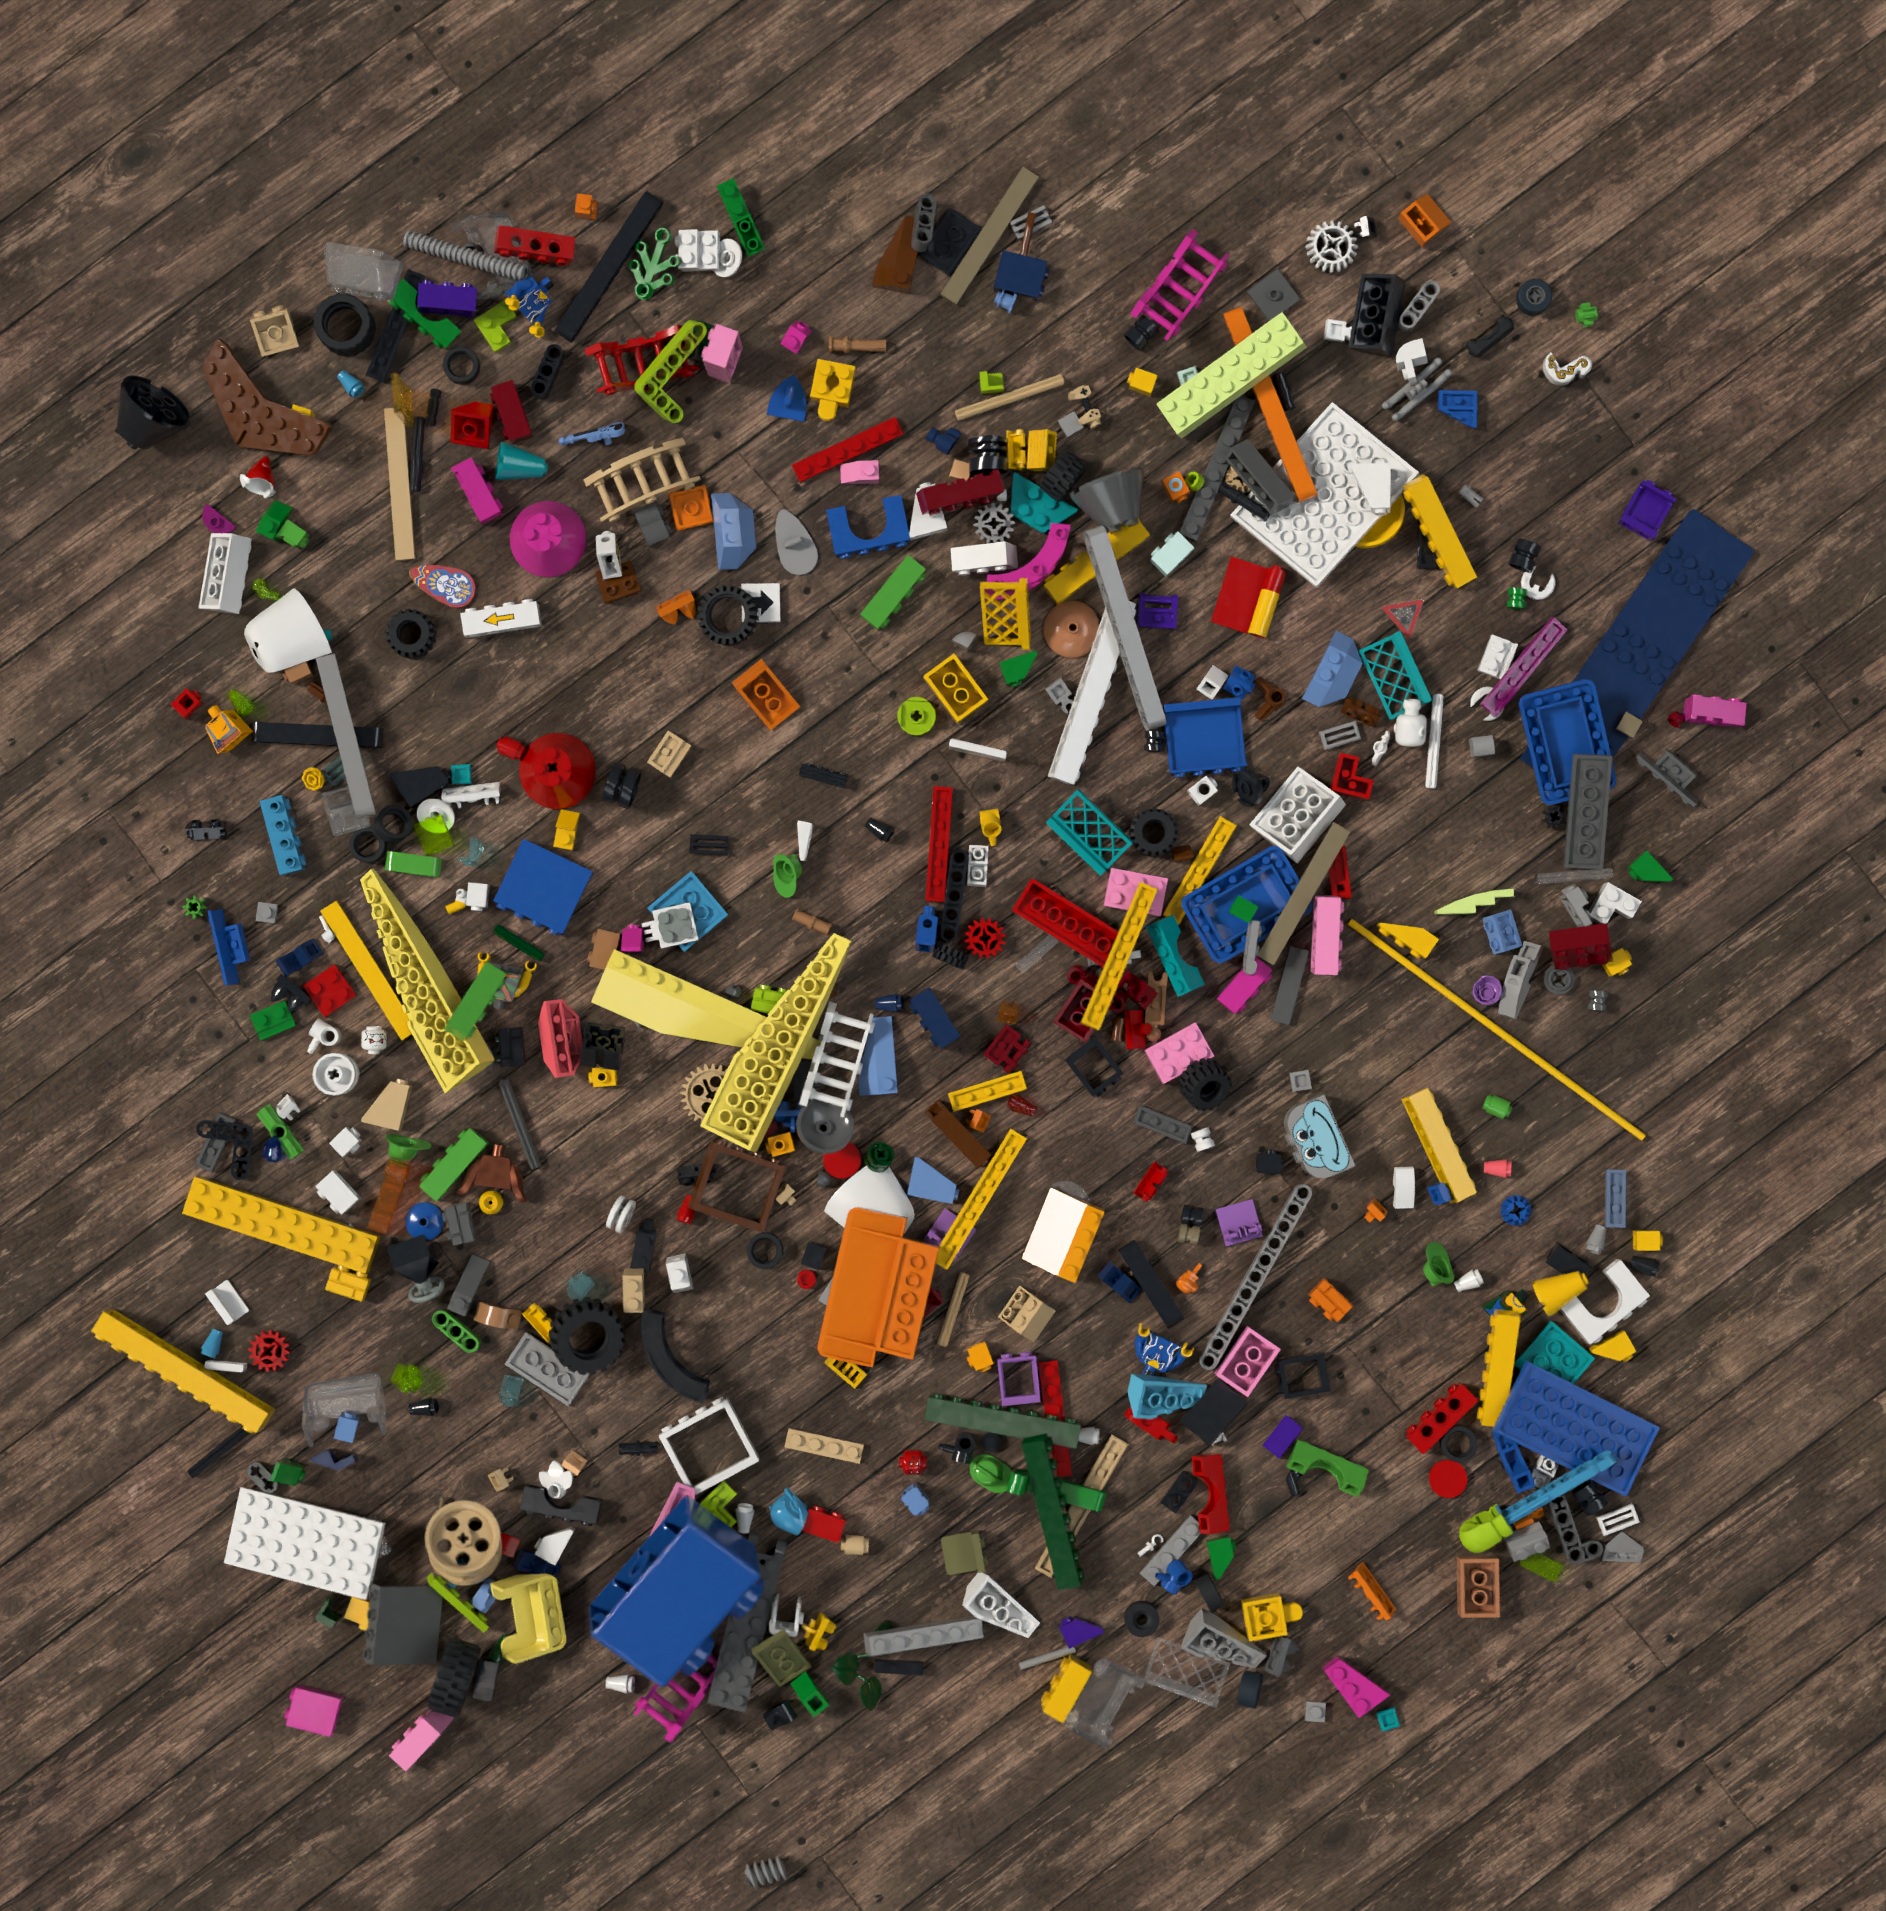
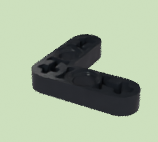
M214 1120L200 1121L196 1127L200 1137L234 1141L231 1174L237 1180L246 1178L249 1172L253 1139L251 1126L243 1123ZM204 1124H208L209 1128H214L213 1124H217L216 1135H212L213 1131H207L206 1134H203V1131L199 1130V1128L203 1127ZM221 1126H228L230 1134L222 1136L219 1133ZM233 1126H237L236 1131H242L243 1128H247L250 1134L242 1138L241 1134L236 1133V1137H232L234 1132ZM239 1147L247 1148L248 1153L246 1156L239 1157L236 1154ZM235 1159L240 1161L247 1160V1163L242 1162V1169L245 1170V1173H241V1176L234 1172V1169H238L239 1162H235Z

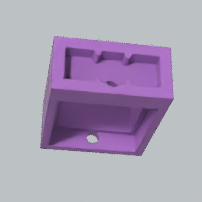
M1031 1351L1020 1352V1356H1012V1353L1001 1354V1358H997L1002 1406L1040 1402L1036 1355L1032 1354ZM1031 1361L1034 1393L1006 1396L1003 1363Z

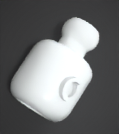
M1405 699L1403 702L1405 714H1400L1394 725L1396 742L1402 746H1421L1426 740L1427 719L1424 715L1419 714V709L1421 708L1420 700Z

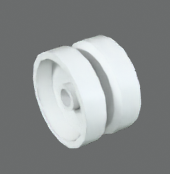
M331 1053L318 1059L312 1075L314 1083L320 1091L328 1095H342L354 1089L358 1083L360 1073L358 1065L353 1058L346 1054ZM335 1071L339 1073V1077L334 1076Z

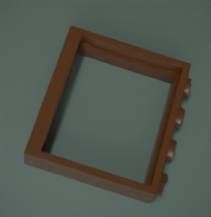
M717 1140L715 1143L711 1141L688 1207L692 1210L763 1233L786 1167L781 1165L782 1161L771 1158L769 1161L763 1159L764 1155L753 1152L751 1155L745 1153L746 1149L735 1146L733 1149L727 1147V1142ZM717 1151L776 1170L759 1221L700 1203Z

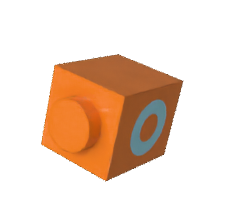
M1180 471L1162 480L1161 484L1171 503L1175 501L1181 503L1188 498L1187 495H1189L1190 490Z

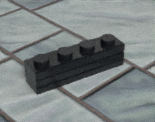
M806 762L801 764L799 776L845 789L848 779L846 773L839 772L837 774L832 769L823 770L821 766L812 767V764Z
M875 1659V1673L923 1675V1661Z

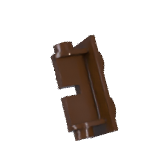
M1346 697L1344 705L1340 710L1341 713L1349 718L1359 720L1367 726L1375 727L1382 714L1379 708L1366 704L1363 709L1361 708L1362 701L1353 697Z

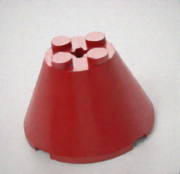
M551 733L539 737L527 747L520 761L519 776L523 789L534 802L550 809H564L580 803L589 794L595 782L596 769L593 755L582 741L569 734ZM555 766L558 769L556 772L552 771Z

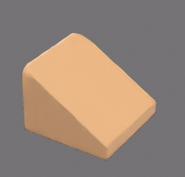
M955 459L949 478L955 480L964 478L967 481L970 477L969 463Z

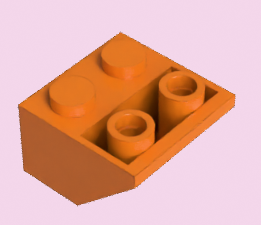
M1428 194L1414 201L1398 217V220L1421 247L1425 246L1452 223Z

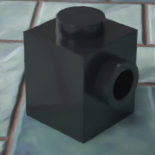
M1265 1150V1153H1256L1257 1173L1281 1174V1170H1284V1158H1281V1154H1277V1150Z

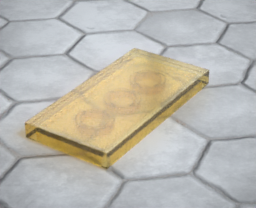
M398 373L391 374L394 413L406 427H412L414 423L411 389Z

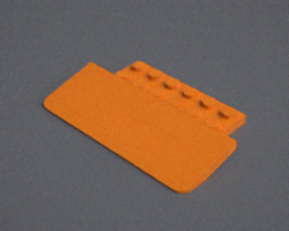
M860 1207L852 1208L848 1212L817 1346L818 1352L822 1356L868 1367L874 1366L877 1351L911 1360L914 1359L940 1247L903 1238L908 1217Z

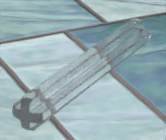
M1613 869L1537 874V883L1547 884L1613 878Z

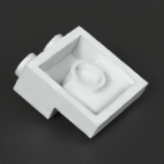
M679 230V235L675 236V245L679 247V254H676V256L681 258V265L678 268L682 272L719 270L720 232L718 230Z

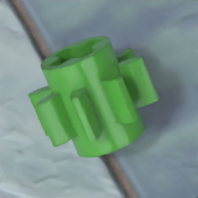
M1590 302L1582 303L1579 305L1580 309L1575 310L1576 321L1578 324L1582 323L1583 327L1592 326L1594 324L1593 321L1598 319L1596 306L1591 307Z
M196 895L193 896V900L186 898L188 903L186 906H182V908L187 910L185 915L190 916L193 914V919H197V915L204 917L203 911L208 909L203 904L205 899L198 901V896ZM193 904H198V911L193 910Z

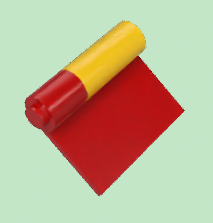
M1231 556L1210 622L1254 637L1266 639L1286 576V572L1283 571L1284 568L1278 565L1266 568Z

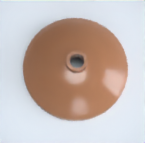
M1079 601L1062 602L1048 613L1044 622V637L1048 646L1056 654L1066 658L1082 657L1091 651L1100 621L1095 611L1088 605ZM1072 624L1075 625L1076 630L1071 631L1069 629V626Z

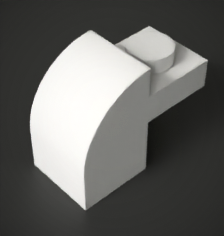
M1422 338L1404 344L1396 355L1398 371L1402 370L1404 380H1408L1410 386L1416 385L1417 381L1413 367L1428 363Z

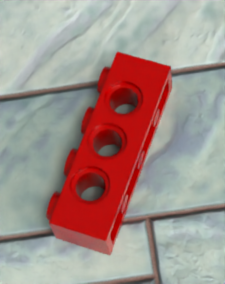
M499 225L495 234L494 253L499 254L501 257L516 256L520 260L535 259L539 263L554 262L558 266H567L573 260L575 237ZM511 241H517L520 247L513 246ZM530 244L537 245L539 250L532 249ZM549 247H554L557 253H552Z
M1460 1382L1451 1385L1447 1390L1448 1394L1444 1398H1438L1433 1404L1435 1407L1431 1411H1425L1420 1416L1421 1420L1416 1425L1412 1424L1406 1430L1407 1434L1405 1437L1423 1455L1478 1402L1472 1393ZM1452 1399H1457L1458 1406L1453 1409L1450 1408L1449 1402ZM1439 1412H1443L1445 1415L1444 1420L1441 1422H1437L1435 1419L1436 1414ZM1430 1426V1434L1423 1435L1422 1428Z

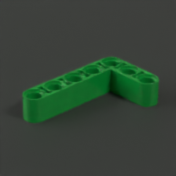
M1015 1468L1011 1472L1007 1492L1017 1495H1024L1025 1493L1034 1494L1027 1470ZM1061 1480L1062 1488L1060 1489L1062 1495H1065L1066 1503L1102 1512L1107 1492Z

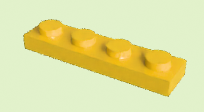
M1018 1071L948 1093L953 1112L1026 1090L1027 1088L1022 1071Z

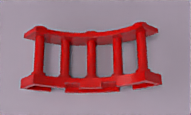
M675 325L656 332V337L645 340L642 336L626 341L627 344L618 345V342H599L585 348L586 356H594L597 359L605 386L596 389L597 393H605L606 396L617 392L635 389L636 381L628 382L621 358L622 353L631 352L634 354L641 376L646 370L641 354L642 349L652 346L653 349L655 348L656 355L658 356L663 350V343L670 341L683 325ZM611 355V358H614L621 383H612L605 356ZM686 358L681 364L682 368L677 369L669 380L682 376L683 378L691 377L694 375L693 372L700 370V367L689 365ZM648 384L645 385L644 390H648Z

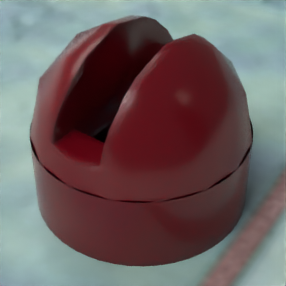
M1679 711L1672 712L1667 718L1668 723L1676 728H1679L1684 722V715H1679Z

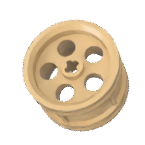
M473 1501L452 1502L440 1508L428 1523L425 1543L429 1560L434 1571L445 1581L460 1586L473 1585L485 1580L495 1571L502 1556V1540L498 1522L486 1507ZM472 1521L482 1524L481 1529L478 1531H472L468 1526ZM454 1522L459 1523V1527L455 1531H448L446 1529L448 1525ZM462 1538H466V1543L461 1544ZM449 1541L452 1544L451 1550L447 1553L440 1552L438 1550L439 1545L442 1542ZM478 1541H485L489 1544V1548L485 1552H478L475 1549V1544ZM461 1553H466L470 1557L469 1563L465 1566H460L456 1563V1559Z

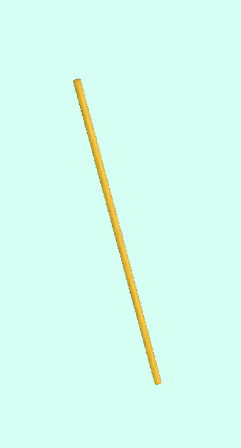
M1354 919L1349 921L1347 925L1642 1141L1645 1138L1646 1134Z

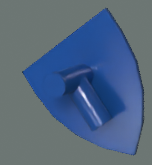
M794 375L784 380L776 388L771 396L767 415L804 422L807 404L806 397L800 382Z

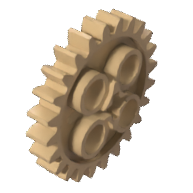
M704 1064V1070L697 1067L698 1073L691 1071L692 1078H685L689 1083L682 1084L686 1091L680 1092V1094L685 1095L686 1098L682 1099L681 1102H687L683 1109L691 1110L688 1116L694 1114V1121L701 1118L702 1123L706 1115L702 1106L705 1102L712 1103L713 1100L712 1098H707L709 1091L703 1080H707L712 1092H717L719 1087H713L711 1079L714 1076H718L722 1082L727 1069L722 1071L723 1065L716 1069L715 1064H712L711 1069H709L707 1064ZM696 1085H701L704 1088V1093L701 1096H697L694 1093Z

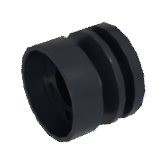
M983 435L968 439V446L972 447L968 449V453L977 456L969 459V473L972 475L983 473V476H986L991 471L999 469L1000 474L1008 473V458L1000 456L1008 452V448L1004 447L1008 445V438Z

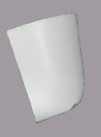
M295 588L258 614L245 628L244 635L255 660L269 673L332 653L317 618L304 597ZM255 642L259 644L258 648H256ZM253 648L256 651L258 658L255 656Z
M865 1166L834 1193L824 1209L825 1213L844 1228L848 1212L855 1207L908 1217L905 1232L913 1222L915 1215L911 1202L890 1167L884 1172L877 1173Z

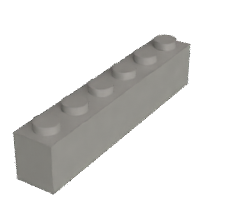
M975 1616L864 1633L866 1653L870 1656L984 1638L982 1620Z

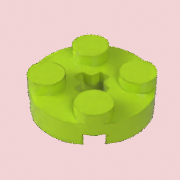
M912 697L903 702L899 707L897 718L903 731L910 735L919 736L931 730L935 723L936 714L935 709L926 699ZM915 711H919V715H922L918 722L911 718Z

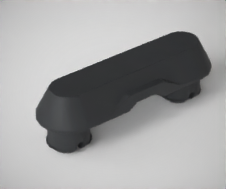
M1500 315V318H1497L1495 324L1498 326L1493 329V332L1484 336L1478 342L1475 339H1470V342L1466 343L1469 355L1481 357L1510 334L1514 329L1512 319L1506 318L1505 315Z

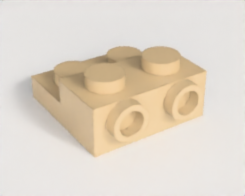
M283 305L273 307L272 312L266 314L264 310L253 313L254 317H251L250 322L262 357L299 347L288 307L283 308Z

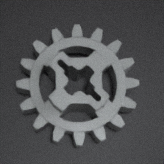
M992 503L991 508L984 505L985 511L978 510L981 515L980 517H974L978 523L973 525L979 528L975 533L982 534L980 537L981 541L986 538V543L988 544L991 541L996 543L998 540L1004 542V537L1011 538L1008 533L1014 532L1011 525H1015V521H1010L1013 514H1007L1008 508L1002 510V504L996 508L995 504ZM997 512L1002 513L1006 517V520H1001L998 517ZM990 513V517L987 520L982 521L984 516ZM993 519L1000 523L996 526V529L986 524L992 523ZM1002 528H1006L1005 532L999 536V531ZM983 529L990 530L991 536L985 534Z

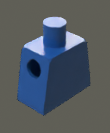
M924 906L923 915H919L915 951L934 952L938 917L934 916L935 907Z

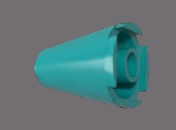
M500 442L495 479L542 478L543 474L547 475L548 463H545V458L508 443Z

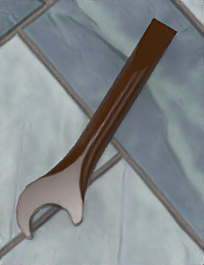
M1028 212L1021 255L1028 256L1036 213Z

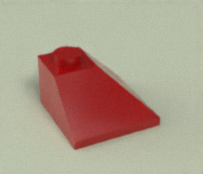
M475 401L453 408L451 410L450 443L488 449L493 425L494 405Z

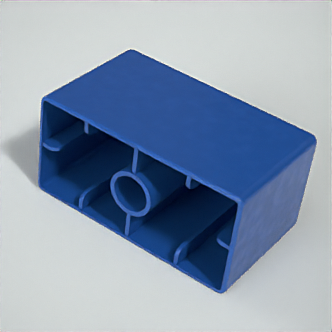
M685 1495L591 1603L589 1607L591 1636L661 1687H665L678 1671L685 1676L692 1675L704 1664L714 1646V1639L710 1635L726 1616L731 1614L735 1618L743 1617L760 1598L764 1589V1581L760 1578L761 1573L756 1547L690 1496Z

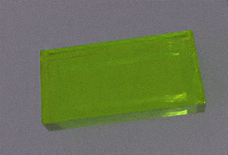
M1540 1553L1528 1556L1519 1563L1520 1566L1554 1583L1563 1567L1562 1564Z

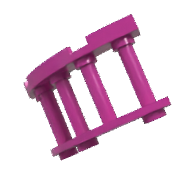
M1193 229L1186 235L1174 253L1173 257H1175V260L1172 259L1156 278L1154 285L1149 287L1130 313L1134 318H1137L1141 313L1143 315L1146 314L1169 330L1164 338L1167 341L1171 336L1176 337L1181 330L1180 325L1194 307L1197 309L1202 303V295L1218 272L1222 273L1228 265L1226 261L1230 255L1226 253L1219 260L1197 244L1195 238L1199 233ZM1188 249L1195 251L1216 266L1209 278L1185 262L1183 256ZM1176 267L1183 269L1204 284L1196 296L1172 280L1170 275ZM1163 285L1169 286L1191 302L1184 312L1160 296L1158 291ZM1150 301L1158 303L1176 316L1178 320L1174 324L1169 322L1150 308Z
M1051 523L1045 545L1031 562L1010 573L988 575L987 582H1019L1020 578H1027L1028 591L1034 589L1052 573L1060 561L1066 547L1070 525ZM986 589V593L990 596L996 592L993 589ZM1006 589L1004 592L1011 596L1015 593V589ZM999 595L995 599L1004 600L1005 598Z
M711 1653L708 1656L707 1661L714 1668L709 1677L701 1675L698 1671L690 1675L701 1686L696 1695L694 1693L690 1694L672 1679L667 1684V1686L686 1700L688 1705L684 1711L682 1709L679 1710L658 1694L655 1690L659 1685L655 1683L646 1697L641 1696L635 1704L637 1709L633 1714L637 1716L641 1709L646 1711L666 1727L665 1730L668 1733L664 1738L671 1743L690 1717V1714L710 1689L707 1686L709 1683L712 1685L718 1659ZM650 1697L674 1715L676 1722L670 1721L648 1704L647 1701Z

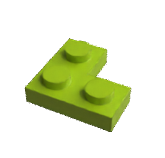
M505 300L474 319L495 353L511 344L501 327L517 317L514 311L508 308L509 305H506Z
M723 1480L700 1505L729 1527H732L737 1522L724 1508L737 1495V1492Z

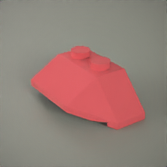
M563 999L544 1001L538 1020L544 1062L555 1078L572 1076L580 1064L583 1042L579 1016Z

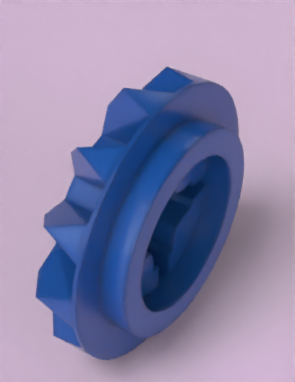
M1520 1195L1507 1197L1501 1205L1502 1218L1513 1226L1524 1224L1532 1214L1530 1203ZM1514 1203L1518 1208H1524L1519 1212V1218L1515 1213H1509L1514 1209Z

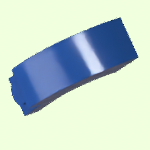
M1494 1431L1491 1432L1498 1455L1516 1492L1521 1493L1535 1487L1531 1472L1519 1451L1517 1443Z

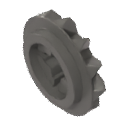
M1552 965L1544 973L1543 982L1546 989L1551 993L1564 994L1573 987L1574 974L1570 968L1567 970H1555L1554 965ZM1555 974H1557L1558 976L1565 974V976H1563V978L1561 979V981L1563 982L1562 984H1560L1559 982L1552 984L1556 979Z

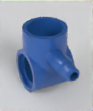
M1181 1560L1172 1561L1166 1569L1167 1574L1159 1572L1155 1574V1577L1162 1581V1587L1174 1595L1179 1592L1181 1587L1188 1585L1193 1577L1190 1570Z

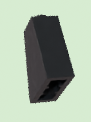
M439 766L396 772L389 775L411 808L417 807L423 801L452 784L449 780L451 775L447 769H442Z

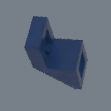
M313 938L299 945L294 951L278 958L275 962L284 976L287 977L306 967L324 955V953Z
M1110 1261L1098 1275L1103 1282L1129 1303L1142 1290L1139 1285Z
M331 1448L311 1458L313 1463L335 1470H341L359 1460L356 1453H353L338 1461Z
M521 1549L513 1567L532 1574H550L556 1578L561 1565L558 1563L553 1565L535 1555V1552Z

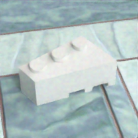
M1004 541L951 548L952 571L959 573L960 576L970 575V572L988 573V571L1018 569L1017 546Z

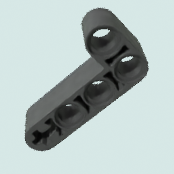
M1562 1494L1557 1499L1558 1505L1561 1506L1560 1508H1558L1555 1502H1548L1547 1506L1565 1558L1573 1564H1580L1601 1556L1603 1546L1597 1540L1588 1538L1580 1541L1565 1495ZM1560 1513L1566 1514V1519L1563 1522L1558 1521ZM1567 1531L1572 1532L1570 1540L1564 1539V1534ZM1595 1543L1597 1549L1590 1553L1588 1548L1591 1544ZM1578 1550V1556L1575 1559H1571V1551Z

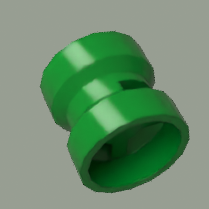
M1508 588V595L1511 598L1507 601V608L1516 610L1526 609L1524 598L1527 596V589Z

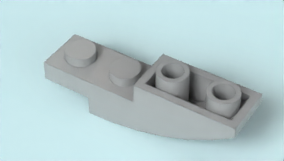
M1524 941L1518 956H1513L1502 989L1498 1010L1499 1015L1517 1019L1531 987L1529 980L1544 949L1541 945Z

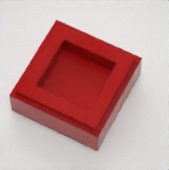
M503 1532L501 1534L502 1554L514 1558L521 1539Z

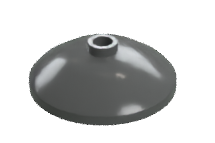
M817 1099L810 1100L807 1106L802 1107L797 1117L796 1128L799 1138L806 1147L820 1154H832L840 1151L849 1143L854 1132V1121L850 1111L846 1110L844 1117H841L843 1107ZM820 1126H824L826 1131H821Z

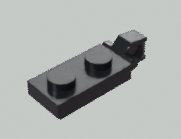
M646 1218L644 1228L639 1227L630 1269H644L645 1273L650 1271L657 1236L656 1230H652L653 1219Z

